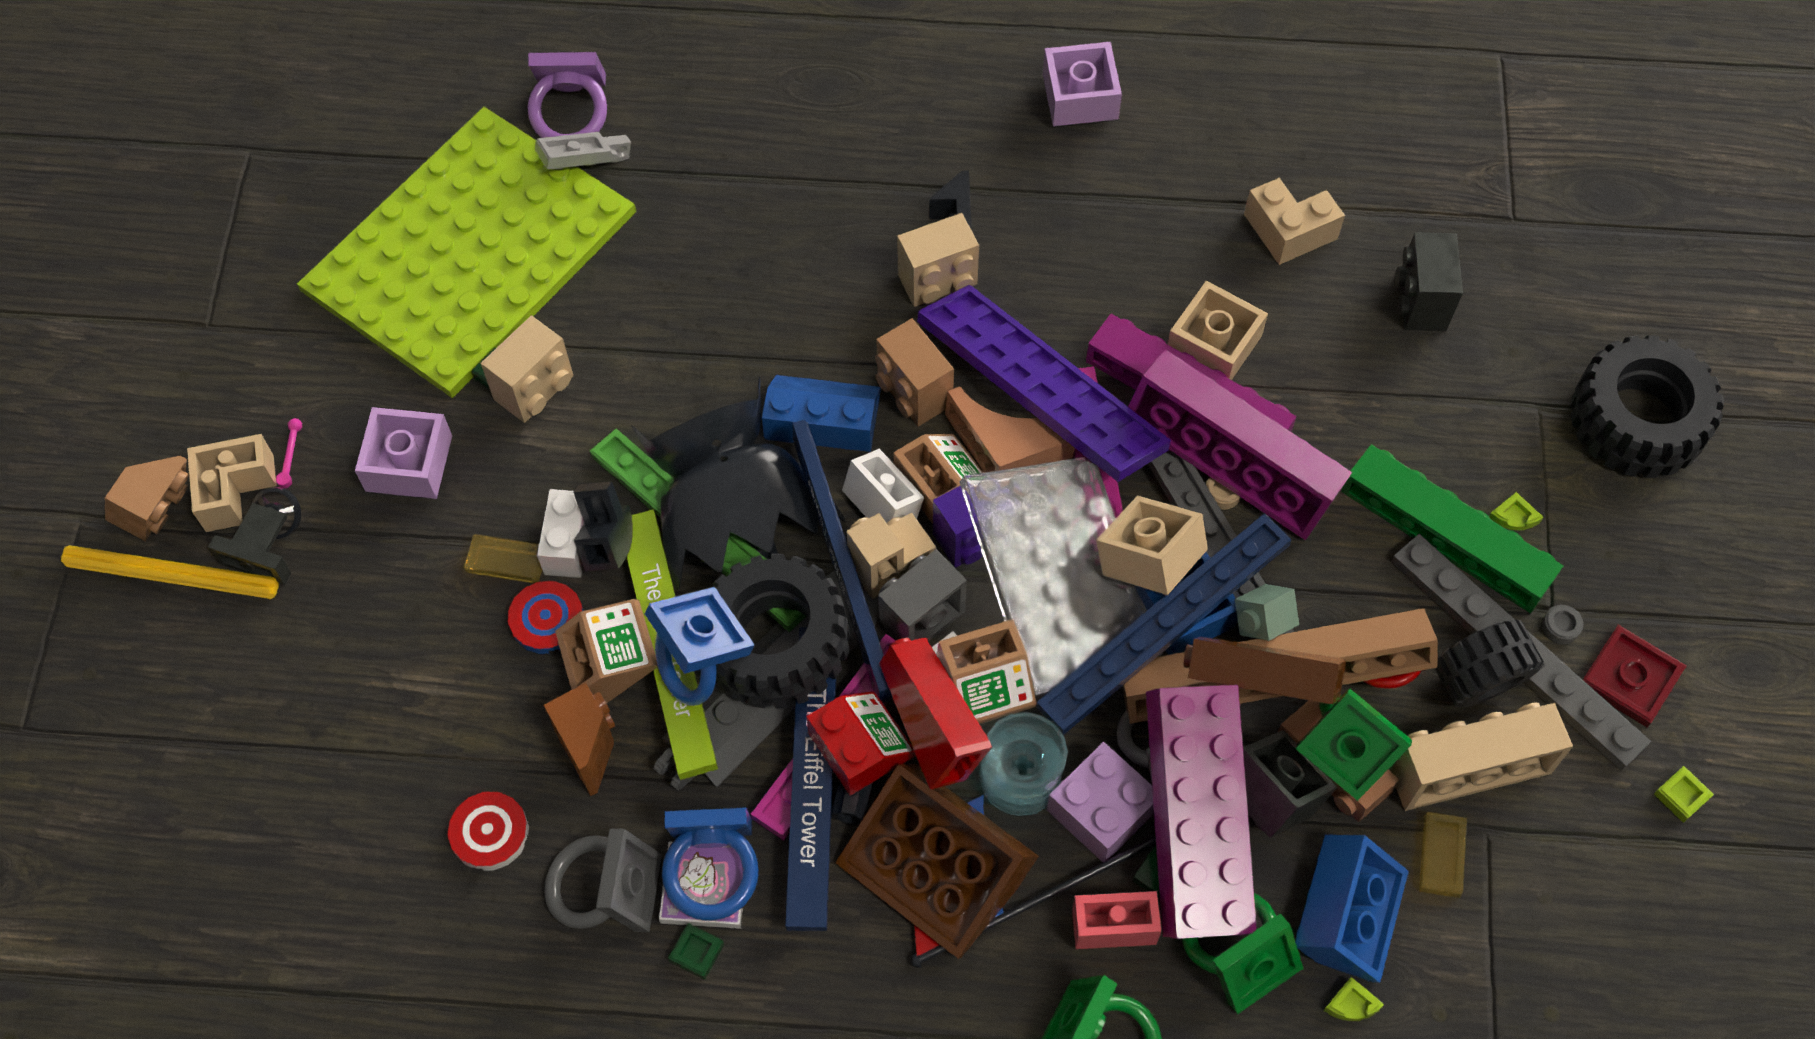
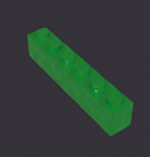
M1372 444L1351 469L1352 474L1342 487V493L1410 537L1415 538L1420 534L1452 564L1530 614L1563 568V565L1557 562L1548 552L1533 547L1525 542L1518 533L1506 530L1492 521L1483 511L1468 506L1459 500L1453 492L1438 487L1427 480L1426 476L1421 472L1408 468L1397 461L1391 453L1380 450Z

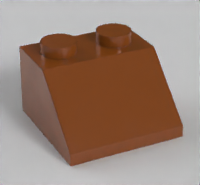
M584 683L544 704V708L557 737L588 793L592 796L598 793L614 745L610 729L614 728L615 724L601 693L592 694L587 683Z

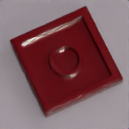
M1618 624L1582 680L1612 707L1648 728L1687 665Z

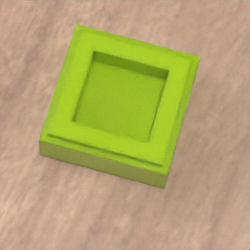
M1685 766L1654 793L1683 823L1714 795Z

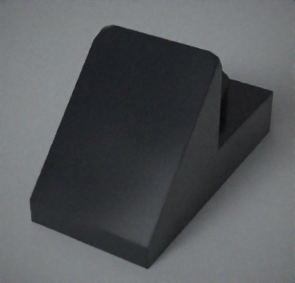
M961 171L930 198V219H946L963 213L970 229H972L969 171Z

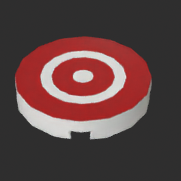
M482 792L467 798L456 808L449 821L448 838L453 852L465 865L471 868L475 867L477 869L494 871L509 865L521 854L525 847L524 843L529 832V824L522 807L512 797L500 792Z

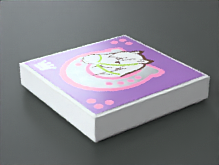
M673 842L668 843V849ZM691 846L684 853L679 863L678 878L680 885L687 896L698 903L717 904L731 897L740 885L742 879L741 860L731 846L718 848H695ZM663 886L659 920L662 924L687 925L689 923L694 926L741 928L743 907L735 914L720 920L704 921L694 919L682 913L672 904Z

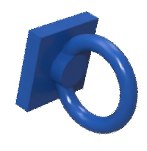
M715 587L650 603L645 612L646 617L657 632L655 653L662 680L670 693L678 701L689 706L700 705L709 699L716 683L717 664L748 656L755 646ZM671 654L684 674L701 669L700 682L695 690L687 688L679 679Z
M747 808L665 811V829L675 840L669 847L663 861L662 881L665 892L672 904L685 915L704 921L724 919L738 912L753 895L759 871L755 851L744 837L745 835H752V819ZM730 845L738 854L742 864V879L735 893L727 900L717 904L698 903L687 896L678 878V867L684 853L691 846L695 848H718Z

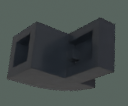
M612 481L579 484L573 493L585 524L575 537L574 542L585 571L619 569L630 551L633 537V523L629 505H620Z

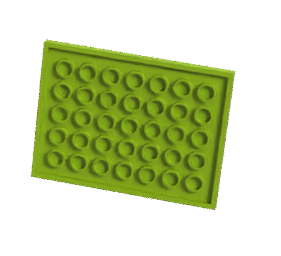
M483 107L303 277L297 285L306 296L453 398L473 378L471 370L494 347L497 348L531 315L534 316L636 213L635 204L577 166L565 167L563 169H547L535 151V139L486 107Z

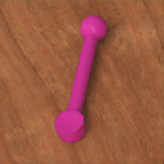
M296 418L288 422L290 433L282 473L276 477V482L281 488H288L292 484L289 472L297 432L302 428V422Z

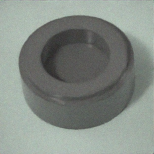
M1556 605L1549 609L1544 616L1542 630L1545 636L1552 642L1562 645L1570 644L1582 632L1583 619L1574 608L1567 605Z

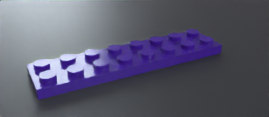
M967 285L918 311L917 322L1117 482L1169 451L1171 440L971 285Z

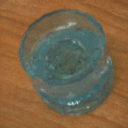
M1028 712L1010 714L997 721L987 734L992 748L982 759L979 773L981 788L989 802L1005 813L1018 816L1036 814L1047 807L1049 794L1061 783L1068 754L1065 737L1054 723L1043 716ZM1018 769H1023L1024 775H1020Z

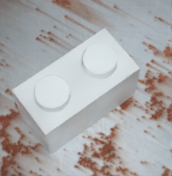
M880 449L851 460L842 491L866 517L871 518L880 513L887 523L895 517L903 518L913 513L917 519L924 496Z
M550 489L537 554L544 575L581 578L583 565L574 539L585 523L576 502L574 491Z

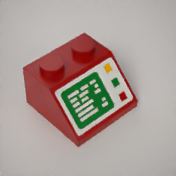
M874 691L839 696L806 716L809 736L850 796L889 773L898 764H903L916 756L912 745Z

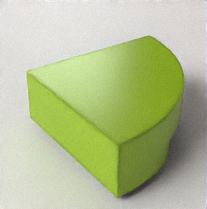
M1517 492L1489 515L1492 521L1510 530L1530 529L1538 525L1543 519V516Z
M1351 977L1324 1011L1341 1020L1360 1021L1376 1014L1384 1004Z

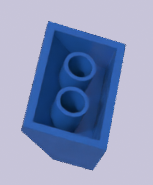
M776 375L769 384L762 414L765 440L794 443L793 423L805 420L808 422L816 446L871 452L881 387Z
M1325 835L1321 851L1318 855L1311 887L1307 894L1301 923L1297 930L1295 941L1297 948L1318 964L1371 982L1380 983L1409 871L1365 835Z

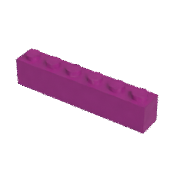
M1110 314L1088 343L1086 362L1135 390L1143 375L1166 349L1292 432L1297 416L1290 413L1286 407L1274 404L1259 396L1252 388L1243 387L1228 379L1223 372L1210 369L1198 362L1192 355L1180 352L1167 345L1160 337L1151 336L1136 328L1127 319H1120Z

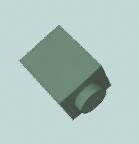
M1264 584L1235 599L1239 633L1242 636L1270 641L1299 625L1295 590L1292 588Z

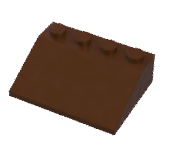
M898 764L835 863L959 959L1017 891L1039 856L945 786L930 790L922 769L917 765Z

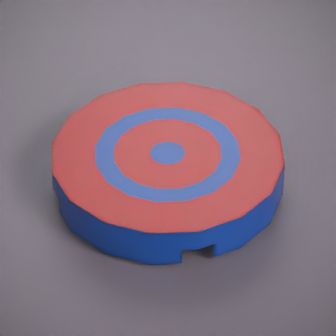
M555 581L536 582L525 587L514 597L508 610V625L516 642L526 650L538 654H548L549 651L557 649L560 651L555 631L582 612L583 606L577 593L567 585Z

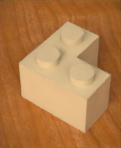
M1280 178L1250 190L1244 215L1279 265L1337 240L1345 217L1327 190L1297 203Z
M262 434L187 448L192 512L206 532L239 526L243 520L240 493L277 486L274 455Z
M878 513L871 518L864 517L859 519L847 530V546L859 581L872 599L878 596L880 589L887 581L892 578L899 579L904 575L916 558L921 555L928 556L936 549L935 544L913 513L903 518L895 517L887 523L881 514Z

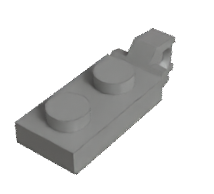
M600 132L538 138L535 143V151L547 169H563L565 167L591 166L597 163L618 162L629 159L631 141L627 135L602 137Z

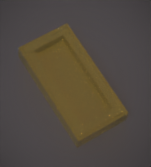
M474 534L464 568L467 573L536 583L539 582L542 572L537 556L539 544Z
M1432 812L1425 814L1420 892L1460 898L1463 894L1467 818Z

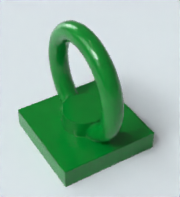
M1349 688L1334 704L1319 702L1322 718L1297 743L1296 750L1358 801L1407 751L1412 744V740Z
M1254 893L1255 913L1259 916L1262 926L1218 957L1208 954L1201 947L1198 937L1182 938L1184 949L1189 958L1203 970L1218 975L1227 1002L1237 1014L1303 969L1290 924L1281 914L1276 916L1270 904L1256 893Z
M1105 975L1070 981L1042 1039H1097L1105 1023V1015L1103 1013L1108 1011H1121L1133 1017L1140 1025L1145 1039H1162L1154 1016L1142 1003L1126 995L1113 994L1117 983Z

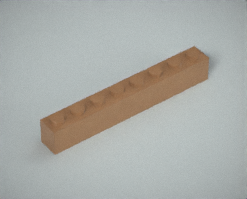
M1424 608L1281 634L1270 641L1253 639L1238 642L1346 659L1342 685L1437 668L1438 639ZM1185 652L1156 657L1126 682L1121 689L1131 724L1148 721L1146 691L1158 688L1222 686V684L1189 679V668H1184L1183 666ZM1238 687L1239 704L1283 696Z

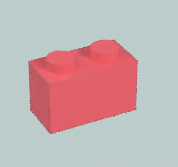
M1157 891L1080 895L1074 898L1072 916L1076 949L1157 944L1161 934Z

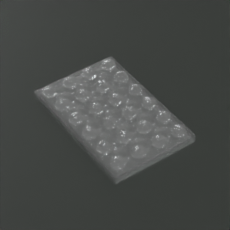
M1087 457L967 475L959 481L1004 622L1014 620L1026 650L1034 694L1051 691L1147 611L1135 588L1136 585L1104 576L1102 573L1096 540L1116 517L1099 468Z

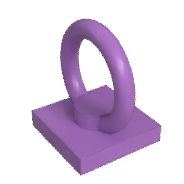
M596 52L529 53L528 66L538 81L528 101V116L534 131L541 138L599 132L607 115V101L600 87L606 86V73ZM551 88L563 92H576L585 88L591 95L594 104V112L590 122L582 130L572 134H561L553 131L546 125L541 114V104L546 93Z

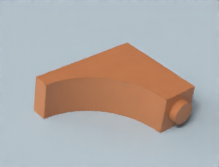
M961 387L947 391L945 415L995 490L1072 462L1074 447L1038 418H1016L993 412L971 399Z

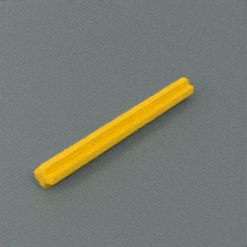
M72 545L66 546L61 555V562L70 568L267 599L275 598L279 588L276 578Z

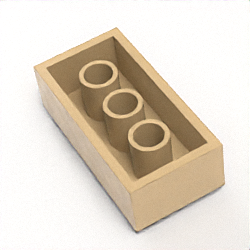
M1530 703L1520 707L1516 713L1503 716L1502 712H1494L1482 717L1479 722L1468 725L1464 721L1454 722L1445 726L1442 731L1429 734L1426 730L1414 732L1408 735L1412 740L1411 746L1389 770L1399 779L1396 789L1403 808L1407 811L1552 774L1572 749L1573 745L1555 703L1540 706L1539 703Z

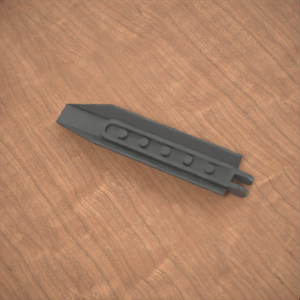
M834 570L826 578L832 579L843 601L850 627L851 639L847 641L849 654L858 645V641ZM861 584L875 627L879 619L878 596L872 599ZM806 616L790 632L777 623L754 646L751 652L770 655L791 648L799 641V627H808L809 618ZM717 682L709 699L702 703L719 768L704 773L706 777L717 788L796 708V700L787 702V708L776 709L774 703H767L766 708L753 707L750 698L742 703L733 698L731 691H725ZM667 732L661 739L671 745ZM672 747L668 748L653 766V769L660 775L666 773L675 765ZM676 773L674 778H672L671 785L677 790H681L695 776L680 780L678 773Z

